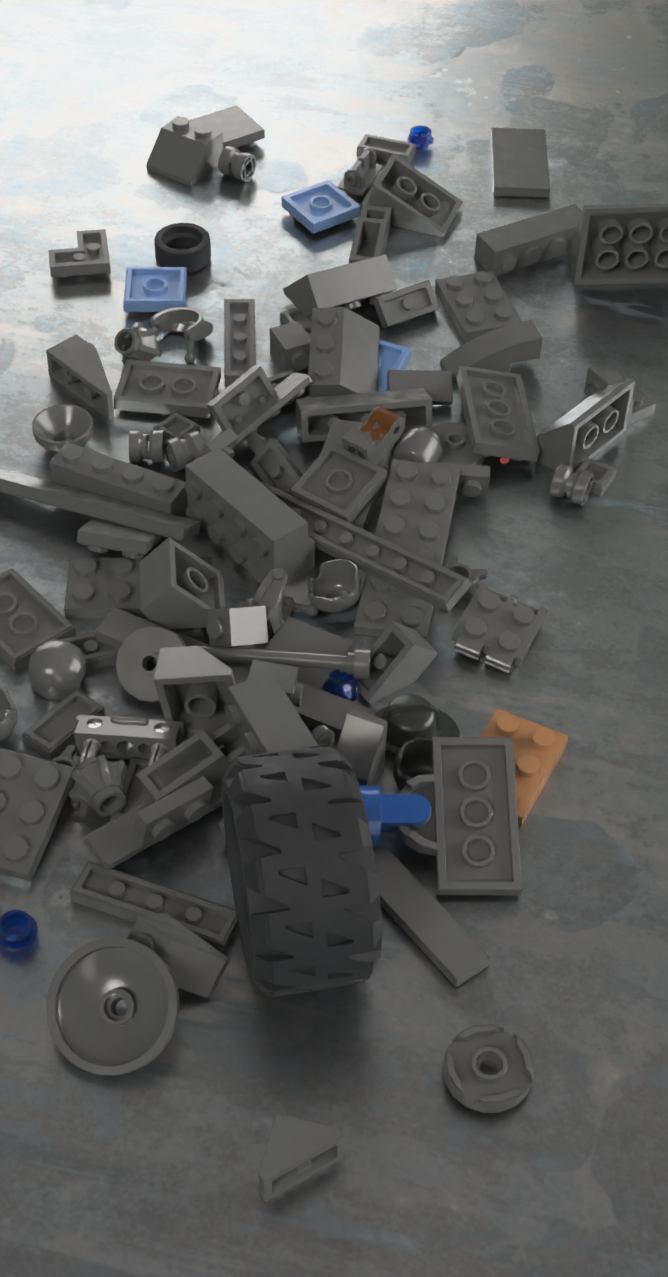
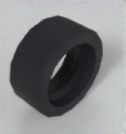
M174 223L161 228L155 235V258L157 264L161 267H187V273H191L204 268L210 261V236L201 226L192 223ZM178 246L193 247L191 249L184 250L173 249L174 247Z

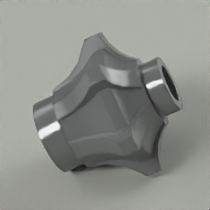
M141 322L134 323L131 329L120 330L115 337L114 345L116 350L122 354L123 364L125 365L126 359L151 361L155 356L160 357L162 351L158 350L157 346L159 330L155 327L149 330L145 329Z
M104 755L89 757L83 760L78 770H74L71 774L75 784L68 792L70 798L73 801L88 804L100 816H111L119 812L126 803V796L123 793V777L127 766L123 760L117 762L107 761Z

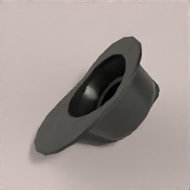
M415 694L399 695L392 699L387 707H383L374 714L376 717L388 721L386 750L393 753H399L405 742L416 737L432 739V737H460V730L456 722L447 713L435 708L425 698Z

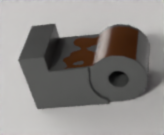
M378 406L372 410L367 420L356 431L350 429L342 437L344 449L361 457L359 455L361 451L364 453V459L377 465L401 437L405 428V419L382 406Z

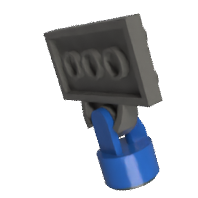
M432 737V774L418 775L406 781V785L400 794H381L379 785H359L373 847H380L381 832L397 831L407 846L421 854L436 856L437 895H521L522 877L513 738Z

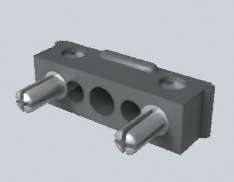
M134 715L130 717L76 716L77 726L74 736L76 754L81 756L79 759L80 763L89 757L104 755L105 758L131 759L133 757L149 760L148 765H151L185 741L184 723L181 721L152 720L141 718L140 716L135 717Z

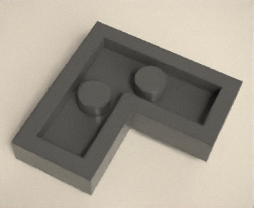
M106 229L76 231L78 248L48 250L51 277L67 278L74 275L111 273Z

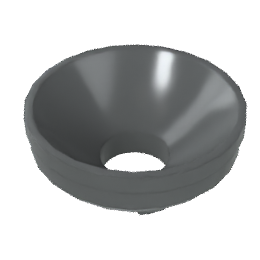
M69 404L54 405L43 409L34 417L32 432L40 446L57 454L67 442L83 447L92 437L93 419L81 407ZM61 438L72 439L71 441L56 442L58 439Z

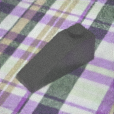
M76 334L47 349L49 376L108 420L113 419L112 391L95 346Z

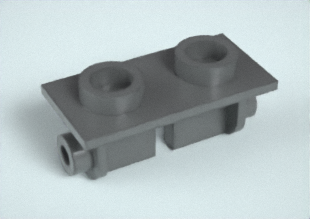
M364 148L360 152L359 159H357L351 169L345 172L344 178L337 186L340 190L351 195H364L383 169V165L376 164V152L373 148Z

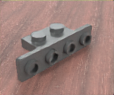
M254 365L206 405L222 429V432L230 428L239 437L235 444L237 445L241 440L249 438L254 431L257 432V427L265 420L277 416L281 412V407L289 400L301 396L305 391V387L312 382V379L307 374L294 372L274 388L262 367Z
M202 776L156 802L152 798L88 833L85 837V843L104 868L111 869L222 806L221 784L213 787Z

